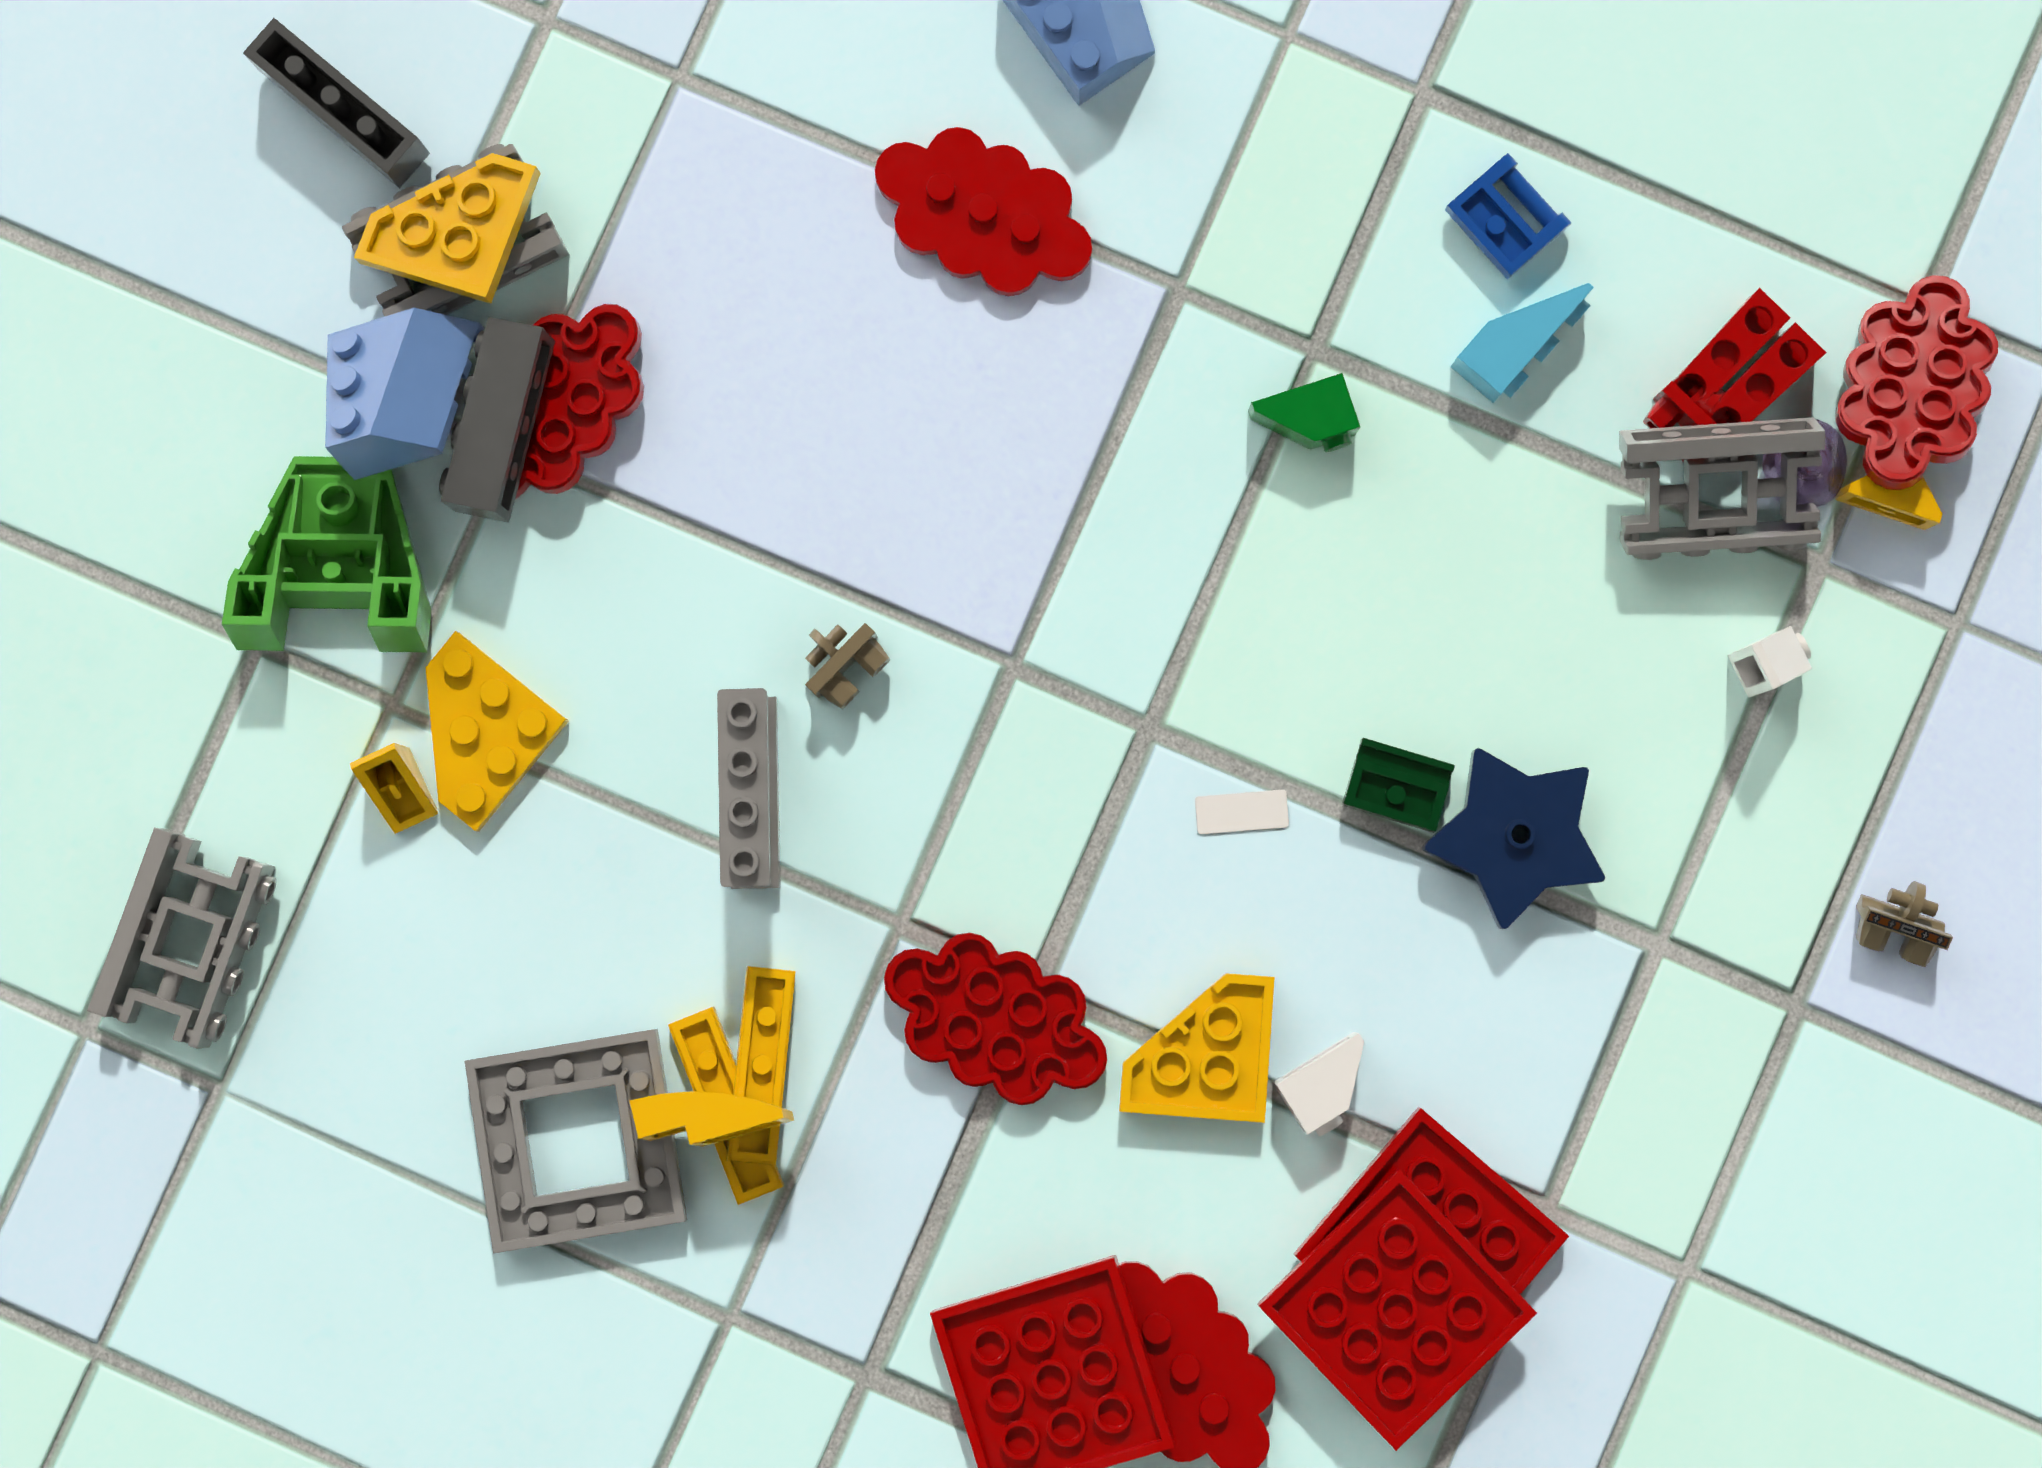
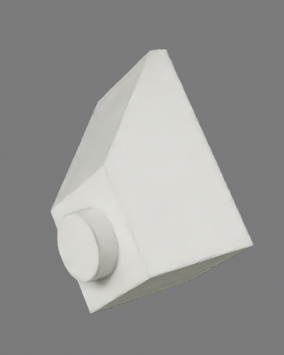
M1792 626L1772 633L1727 655L1748 698L1773 690L1812 669L1808 661L1811 658L1810 648L1800 633H1794Z
M1352 1032L1273 1082L1302 1131L1307 1135L1316 1131L1318 1136H1322L1343 1123L1340 1115L1349 1110L1364 1046V1040L1357 1032Z

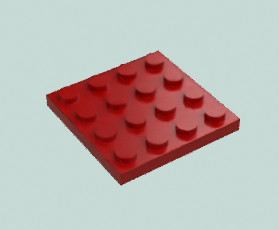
M1417 1107L1293 1254L1302 1261L1396 1168H1399L1519 1294L1531 1283L1568 1239L1569 1235L1422 1108Z
M1396 1168L1257 1303L1262 1311L1395 1451L1537 1314L1528 1302L1399 1168Z
M1116 1255L953 1303L930 1312L978 1468H1107L1175 1447L1176 1441Z

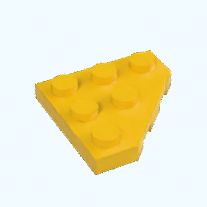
M491 153L475 161V167L453 178L447 175L415 191V197L393 208L387 205L371 213L354 258L359 264L491 304L541 173L534 165Z
M455 631L425 667L438 802L474 831L480 832L569 720L460 632Z
M1225 973L1122 1062L1119 1112L1265 1123L1275 977Z

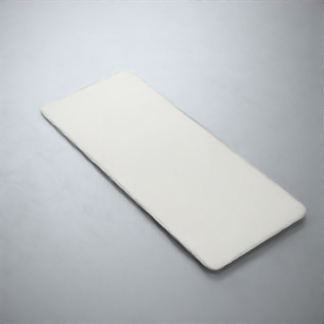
M1285 790L1207 795L1195 798L1197 832L1199 834L1286 828L1289 826L1287 793Z

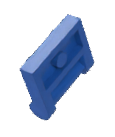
M1509 153L1498 160L1445 208L1450 217L1507 280L1572 224L1563 212L1558 215L1515 168L1518 163ZM1502 181L1542 225L1543 229L1536 234L1495 189L1494 185Z

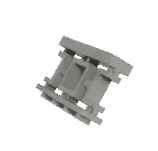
M496 144L486 148L478 155V158L481 159L494 153L523 162L513 144L506 146ZM473 161L463 167L461 165L447 167L436 175L435 181L447 175L453 178L475 167L476 163ZM429 184L420 188L419 186L407 187L393 196L394 201L380 208L367 207L353 214L350 218L351 222L343 225L342 230L350 240L354 253H356L371 213L387 205L393 208L415 197V191ZM547 212L527 222L524 217L519 232L525 241L513 246L497 290L570 255ZM394 274L392 276L397 286L376 296L383 308L384 317L411 308L448 315L476 301V299L434 286L415 294L407 278Z
M1814 417L1619 431L1622 474L1625 479L1645 478V514L1621 516L1622 531H1620V543L1627 555H1632L1634 558L1641 560L1657 559L1662 556V553L1681 552L1685 556L1699 557L1709 554L1710 550L1729 549L1735 553H1752L1762 546H1777L1784 550L1804 549L1808 543L1821 542V531L1818 528V521H1820L1819 509L1814 503L1796 504L1797 467L1822 466L1820 450H1825V430ZM1781 453V477L1758 479V460L1754 455ZM1684 459L1683 484L1660 485V467L1656 461ZM1742 471L1741 508L1698 511L1699 474ZM1780 497V516L1783 520L1757 522V498ZM1683 503V521L1686 527L1659 528L1660 505Z
M764 688L720 689L717 692L720 884L723 887H731V889L781 888L777 697H768L767 691Z
M154 827L87 1011L102 1017H113L126 1024L136 1023L144 1003L180 1016L172 1040L188 1043V1046L196 1049L209 1048L212 1042H217L226 1027L227 1015L223 1014L227 1000L229 996H234L241 985L244 970L239 967L246 950L250 951L257 941L260 924L256 923L262 904L267 905L270 902L276 888L277 879L272 877L275 866L249 857L238 856L230 877L194 864L202 841L189 838L185 834L170 829ZM174 870L199 878L190 903L173 897H165ZM217 885L235 891H243L234 918L208 910ZM176 912L214 924L198 967L161 955ZM141 961L165 969L157 994L141 988H131ZM184 976L202 983L210 982L201 1009L175 1001Z

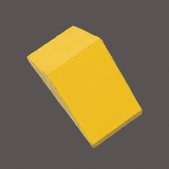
M1866 475L1839 489L1834 499L1922 530L1939 524L1943 515L1924 477L1910 488L1890 490L1876 485Z
M393 743L350 763L351 770L394 834L438 814L437 807L410 747Z

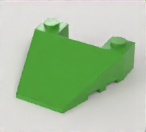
M294 456L268 504L270 511L259 531H254L248 542L250 549L239 569H234L228 580L222 626L235 649L284 651L290 608L369 609L367 627L379 652L427 653L432 609L392 469L354 480L334 457Z

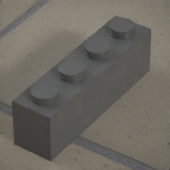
M274 17L243 52L259 72L399 189L430 154L416 135Z
M488 317L485 330H481L477 335L474 349L477 361L473 376L467 378L463 388L465 408L461 422H457L452 431L451 447L453 454L450 466L443 470L439 482V492L442 495L441 502L455 512L507 523L510 522L555 345V340L543 327Z

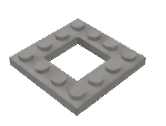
M658 1028L464 1061L493 1254L681 1223L688 1220L675 1135L653 1141L638 1139L629 1100L668 1093ZM615 1085L629 1180L537 1195L523 1100Z

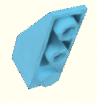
M1586 283L1488 321L1457 356L1450 367L1492 403L1502 393L1511 398L1529 377L1523 371L1524 367L1533 357L1542 362L1560 342L1553 335L1564 322L1573 327L1591 306L1584 299L1594 287L1590 283Z

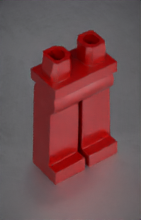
M1759 287L1746 299L1678 376L1653 398L1656 403L1649 410L1643 423L1650 429L1673 427L1676 423L1680 426L1752 422L1827 352L1795 322L1724 391L1722 387L1791 318Z

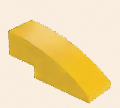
M690 1091L657 1094L629 1100L638 1139L648 1141L686 1131L690 1145L703 1147L795 1121L793 1112L767 1102L725 1093Z

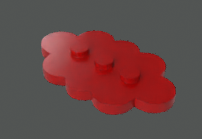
M954 127L947 128L938 133L927 149L910 142L895 143L886 148L877 159L875 166L876 184L882 196L898 206L894 222L896 235L902 246L912 253L923 256L937 254L942 267L950 275L961 279L981 275L986 286L995 293L1004 296H1015L1029 290L1039 275L1056 281H1067L1081 275L1088 267L1092 256L1091 237L1084 226L1069 217L1072 207V193L1065 177L1057 171L1047 168L1030 170L1025 156L1015 147L997 145L986 148L980 136L972 130Z
M1932 275L1921 278L1912 285L1905 303L1884 301L1869 308L1861 319L1858 328L1860 346L1850 352L1843 368V378L1849 389L1843 392L1837 404L1835 422L1839 431L1848 440L1865 446L1863 453L1864 470L1876 485L1885 489L1902 490L1910 488L1921 480L1929 462L1949 464L1959 461L1967 455L1977 436V424L1974 418L1984 411L1991 396V384L1985 374L1990 371L1997 357V338L1986 324L1968 318L1970 310L1968 293L1958 281L1947 276Z
M603 304L589 311L579 323L564 314H550L540 318L533 324V326L543 327L555 340V345L516 499L530 485L548 494H559L571 489L578 483L584 472L585 458L602 455L613 444L616 435L615 420L628 417L638 409L644 395V384L641 375L630 362L641 346L642 332L639 323L627 309L617 304Z
M970 932L957 934L947 940L938 955L918 948L904 950L894 956L886 967L884 984L891 1001L900 1008L910 1012L904 1031L906 1043L911 1052L921 1060L931 1063L948 1061L953 1075L964 1085L978 1087L993 1083L998 1094L1009 1103L1028 1105L1044 1098L1053 1083L1070 1089L1087 1088L1097 1082L1105 1071L1107 1064L1105 1045L1096 1033L1081 1025L1087 1007L1085 995L1080 986L1069 977L1058 974L1043 976L1036 960L1027 953L1011 951L999 955L994 945L982 935Z
M1123 1261L1119 1263L1176 1441L1174 1448L1161 1451V1453L1177 1462H1191L1208 1453L1213 1462L1220 1468H1258L1266 1459L1270 1448L1269 1433L1259 1414L1271 1404L1276 1386L1275 1377L1269 1364L1259 1355L1248 1352L1249 1334L1243 1322L1236 1315L1218 1310V1298L1212 1285L1200 1275L1192 1272H1181L1162 1281L1158 1274L1147 1264L1139 1261Z

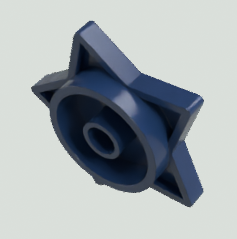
M1477 748L1471 753L1464 808L1422 846V850L1473 875L1499 929H1507L1546 888L1599 883L1605 880V875L1578 827L1589 769L1587 767H1579L1528 776L1483 749ZM1517 825H1523L1527 831V841L1523 844L1516 843L1512 838V830Z

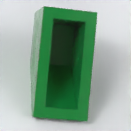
M1343 373L1253 401L1248 409L1252 421L1310 450L1323 446L1325 452L1344 448L1352 444L1350 437L1355 436L1361 427Z

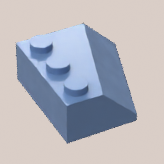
M1003 0L1078 106L1155 54L1154 44L1140 0Z
M411 308L328 334L325 448L354 480L442 454L458 408L454 398L460 380L468 378L472 362L468 359L472 344L476 342L478 333L484 330L480 322L419 308Z

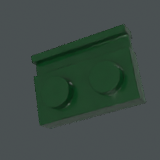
M1361 738L1342 806L1434 833L1438 827L1455 765L1367 738Z

